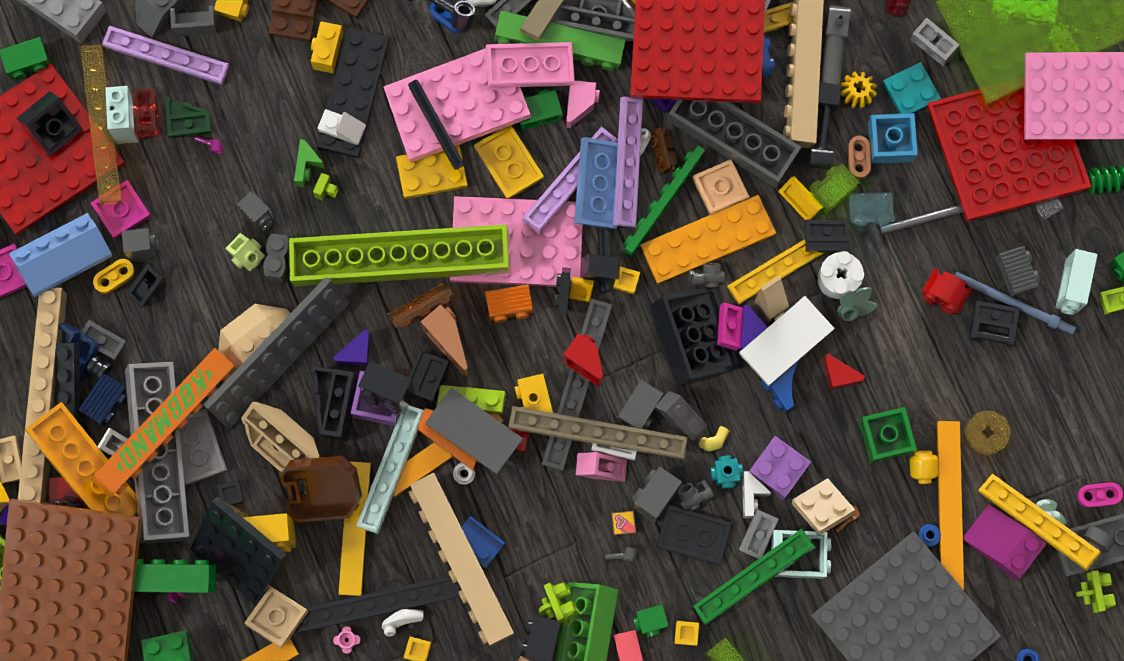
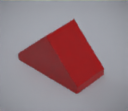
M827 354L823 360L830 391L861 384L865 378L864 375L830 354Z

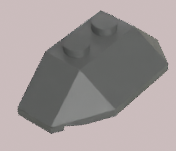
M135 0L136 24L153 39L171 21L170 9L175 8L178 14L190 0Z
M565 0L552 23L623 39L625 42L634 41L635 12L626 0Z

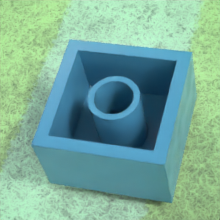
M914 113L871 115L868 121L871 164L914 162L918 155Z

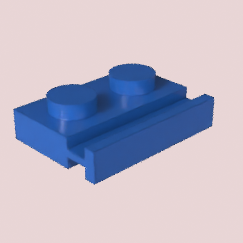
M470 516L461 528L479 564L486 569L505 545V542Z

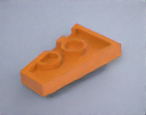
M425 408L418 431L466 465L467 468L474 471L477 462L475 459L425 425V422L433 413L432 410Z

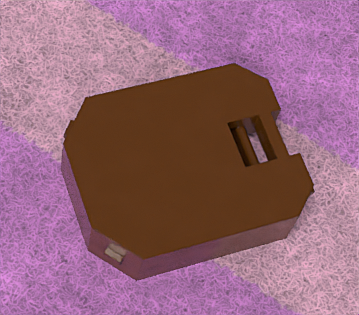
M343 456L290 460L282 472H279L282 486H287L289 493L286 500L287 514L297 523L348 519L353 511H356L359 507L358 503L362 493L357 468ZM299 481L304 482L306 491L304 495H301Z

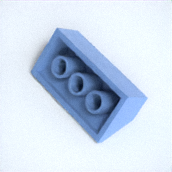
M88 213L9 253L16 271L34 297L112 257V253L99 229Z

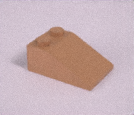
M439 305L421 321L422 329L460 373L467 378L469 372L456 325V316L450 308L444 309L442 305Z

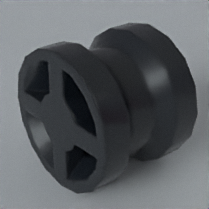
M97 355L89 362L85 374L88 376L93 375L96 381H99L103 374L107 376L110 374L113 365L109 362L104 363L102 358Z

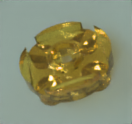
M981 411L975 414L966 424L965 438L975 452L982 455H993L1004 449L1009 442L1010 427L1004 416L994 411ZM986 427L993 431V435L989 439L986 438L985 434H982V430H985Z

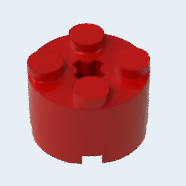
M933 269L921 291L924 295L922 300L930 305L937 303L942 306L941 310L951 316L954 313H960L973 289L971 287L966 289V283L958 277L945 271L941 275L937 273L939 269Z

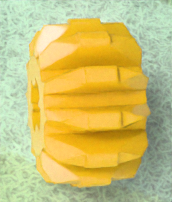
M853 72L852 77L847 75L844 79L845 82L841 83L843 90L840 95L846 97L844 100L845 104L850 101L853 102L852 108H855L857 103L860 108H864L865 103L871 104L872 98L876 96L874 91L876 84L870 83L873 79L872 76L867 79L864 78V72L860 76ZM856 87L861 88L860 93L856 92Z

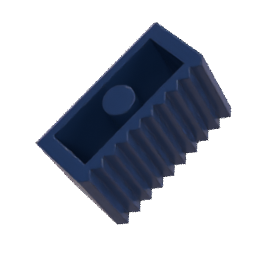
M103 374L79 408V411L104 427L106 423L110 424L115 418L116 408L126 402L127 389L111 377Z

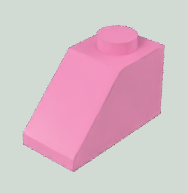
M575 81L574 85H570L566 128H571L594 110V103H599L600 90H596V83Z
M598 452L578 453L576 475L590 479L625 482L627 460Z

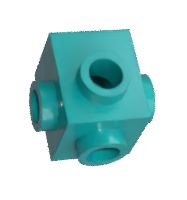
M731 456L718 457V461H715L713 467L710 468L712 481L715 480L716 487L722 486L723 489L736 487L735 484H738L740 477H743L742 464H738L737 458L731 459ZM730 467L732 473L725 474L724 468Z

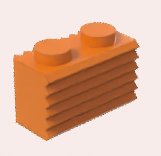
M529 285L485 291L490 320H495V323L505 322L508 320L507 318L515 316L516 319H525L529 317V314H533Z

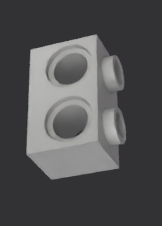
M928 18L913 32L911 38L912 42L943 67L958 51L960 45Z

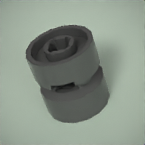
M1089 526L1083 538L1101 552L1091 565L1094 568H1099L1104 560L1103 553L1110 551L1115 540L1103 530Z

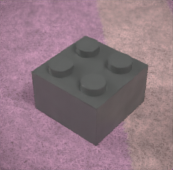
M659 467L657 471L652 469L645 479L646 487L644 489L640 487L632 500L634 502L633 509L653 523L659 518L682 481L662 467Z

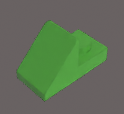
M300 139L294 181L297 187H305L306 181L310 180L311 168L308 167H325L307 142Z

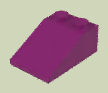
M989 504L963 536L964 542L1014 581L1022 577L1047 544L1028 528Z

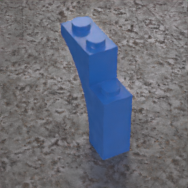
M798 361L769 386L763 380L760 381L766 392L770 391L774 399L772 401L779 411L782 409L784 414L794 407L792 379Z

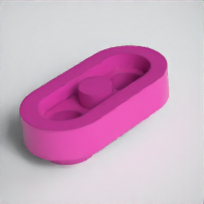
M1112 482L1085 485L1077 493L1079 504L1086 508L1115 505L1123 497L1121 487ZM1107 491H1111V492H1112V494H1113V497H1112V498H1108V497H1107V495H1106V492H1107ZM1085 493L1091 495L1090 501L1085 499Z

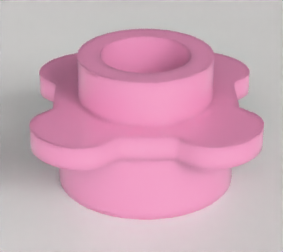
M346 626L338 636L334 637L333 642L335 645H339L345 654H349L353 646L360 643V637L354 635L351 632V628Z

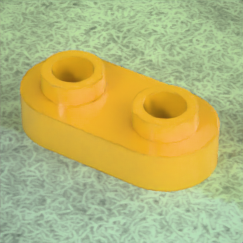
M119 259L95 275L93 279L94 287L102 294L111 293L134 277L135 268L129 260ZM127 268L128 272L122 275L121 270ZM105 280H109L108 286H102Z

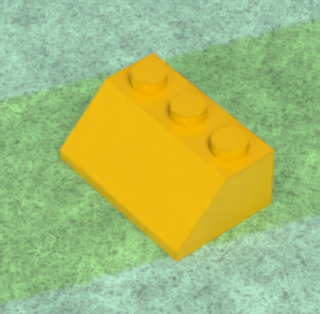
M287 513L243 517L283 552L288 553L291 552V548H296L295 522Z

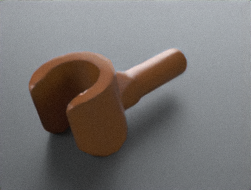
M855 505L852 506L855 509L854 515L841 522L834 529L837 533L848 523L859 517L860 512Z

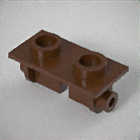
M659 127L651 133L650 144L655 155V166L658 168L659 175L667 170L674 172L677 169L678 162L675 151L668 152V149L674 148L671 132L668 129Z

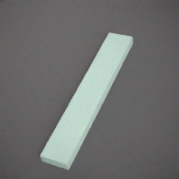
M408 406L405 415L400 413L356 526L358 528L376 534L379 533L417 436L418 426L424 410Z

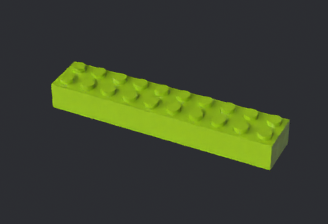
M506 224L289 238L290 282L295 287L315 286L325 277L329 278L334 284L511 273L509 229Z

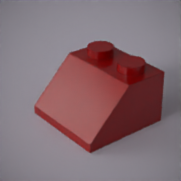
M578 333L563 354V364L600 387L603 374L597 345L594 344L595 340L587 334L582 336Z

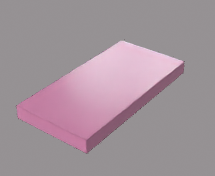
M572 42L486 45L488 88L568 86L575 83Z

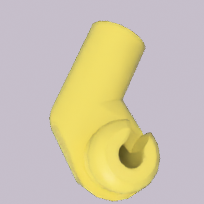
M720 426L716 436L700 439V448L707 452L720 449L730 431Z

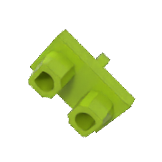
M1098 571L1086 573L1088 582L1081 583L1082 591L1076 592V596L1083 597L1085 605L1092 602L1094 613H1100L1116 606L1114 595H1103L1101 588L1111 585L1110 573H1099Z
M564 582L557 585H552L551 583L544 585L548 598L542 599L543 606L539 608L540 615H547L551 620L555 619L556 616L557 621L563 622L564 626L571 624L569 619L579 612L573 601L565 604L562 602L563 598L571 595L568 585Z

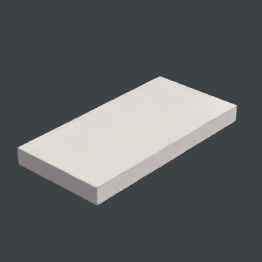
M804 296L741 350L739 354L769 386L831 333L834 327Z

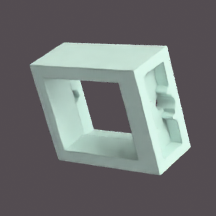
M128 86L105 87L108 131L117 144L139 143L137 101Z
M1075 249L1066 259L1056 308L1061 309L1062 313L1073 315L1087 305L1097 254Z
M773 530L771 550L782 543L783 539L789 538L797 531ZM805 531L810 540H819V572L784 570L775 577L825 579L827 574L831 572V561L827 560V551H831V538H827V532L818 535L816 532Z

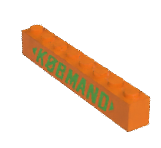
M214 348L93 475L91 480L109 497H112L115 493L120 495L128 486L125 482L130 477L135 479L143 470L140 466L146 460L150 463L158 454L156 449L161 444L165 447L173 438L171 433L176 428L180 431L188 422L186 417L191 412L195 415L203 406L201 401L205 397L209 399L218 390L215 386L220 381L224 383L233 374L230 370L234 365Z

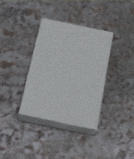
M207 409L200 410L195 415L193 413L186 417L188 420L187 424L180 430L185 486L228 471Z

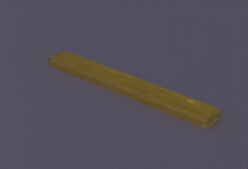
M102 44L81 45L80 54L99 205L121 203L114 138L107 129L105 88L107 83Z

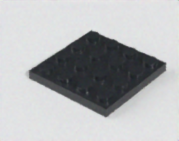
M218 496L211 502L190 548L196 557L202 560H209V565H216V573H219L227 580L229 585L239 590L247 600L252 601L256 606L268 591L287 555Z

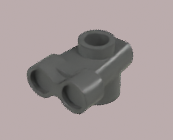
M705 263L703 264V271H688V281L692 282V285H703L705 283L707 287H717L718 282H724L725 280L724 272L721 271V264Z
M705 479L697 483L695 487L693 484L687 483L677 490L679 496L677 499L684 511L687 509L694 510L700 506V502L714 497Z

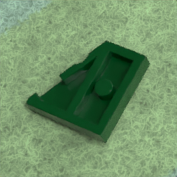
M168 96L164 97L169 138L212 133L209 110L200 107L196 108L185 102L181 103Z

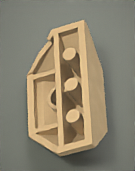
M254 304L220 330L218 351L234 365L230 372L234 373L291 314L287 309Z
M254 401L241 419L243 424H245L250 445L280 472H282L290 460L320 458L314 438L281 409Z

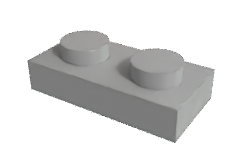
M757 509L739 550L758 559L761 558L779 519Z

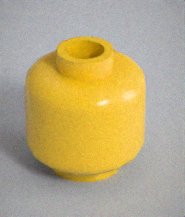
M917 451L914 456L910 457V476L913 479H918V483H932V479L938 477V457L933 455L932 451Z

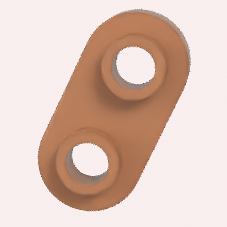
M855 136L848 144V171L853 178L864 179L871 170L870 143L863 136ZM855 146H860L862 151H856ZM860 166L863 171L858 172L855 167Z

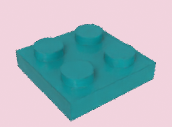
M921 62L882 82L899 114L916 113L926 108L927 103L941 99Z

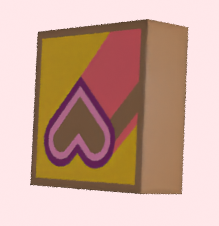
M634 511L611 513L614 536L636 533Z

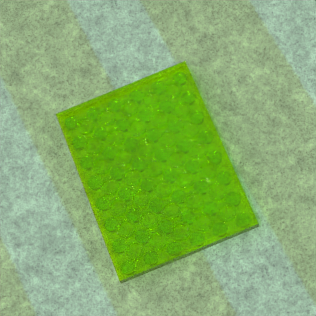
M934 0L953 39L960 44L958 49L986 104H990L1024 88L1025 53L1101 52L1124 41V0Z

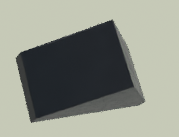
M588 254L581 258L580 278L593 281L619 279V257Z

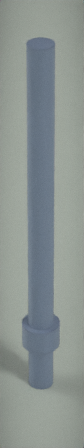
M957 271L954 275L963 280L966 286L1011 307L1020 308V311L1048 323L1047 326L1053 329L1059 328L1069 334H1073L1076 329L1075 326L1060 320L1061 317L1052 314L1051 316Z

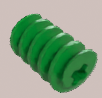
M1118 165L1116 168L1114 166H1109L1108 168L1100 167L1099 170L1092 168L1087 172L1092 186L1089 189L1090 195H1094L1095 189L1098 190L1099 194L1103 193V188H1106L1108 194L1111 193L1112 187L1115 188L1117 193L1120 192L1121 186L1124 189L1123 165Z

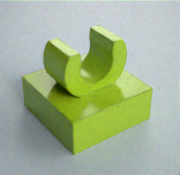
M321 173L313 191L315 198L323 201L326 194L335 198L338 192L337 186L331 184L329 175Z

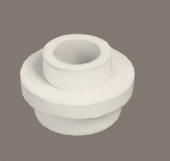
M459 463L453 471L455 481L462 485L471 483L475 478V469L472 471L463 463ZM463 470H466L469 473L468 476L465 478L460 476V473Z

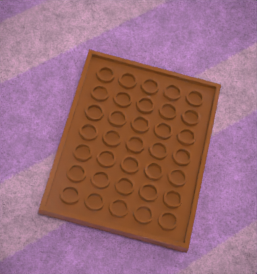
M20 499L9 500L0 589V661H127L142 517Z

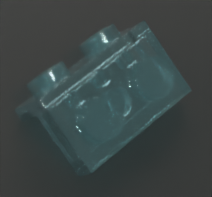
M849 193V220L855 223L856 226H866L868 222H876L877 225H888L889 222L895 221V216L893 215V193Z

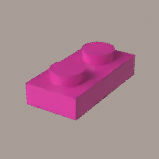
M725 302L720 305L717 345L733 350L741 348L742 307Z

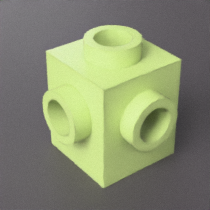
M241 233L225 248L233 256L231 261L238 268L244 267L249 271L257 267L265 256L260 251L262 247L253 238L250 240Z

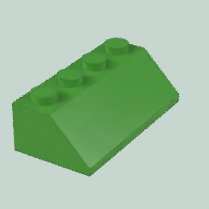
M568 582L571 595L565 598V603L573 601L579 613L569 619L571 624L564 626L563 622H561L555 661H606L618 589L599 584Z

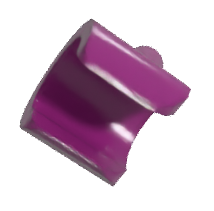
M199 136L195 137V141L211 146V153L222 154L223 144L219 140L212 139L211 141Z
M168 592V599L177 605H180L177 602L179 596L186 599V595L183 592Z

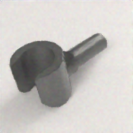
M625 547L624 554H605V559L634 561L637 550Z

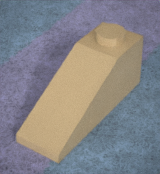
M779 275L760 287L754 301L769 323L773 320H778L789 308Z

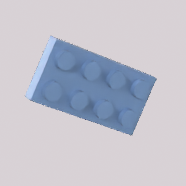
M587 137L581 138L574 224L617 229V226H613L618 142Z

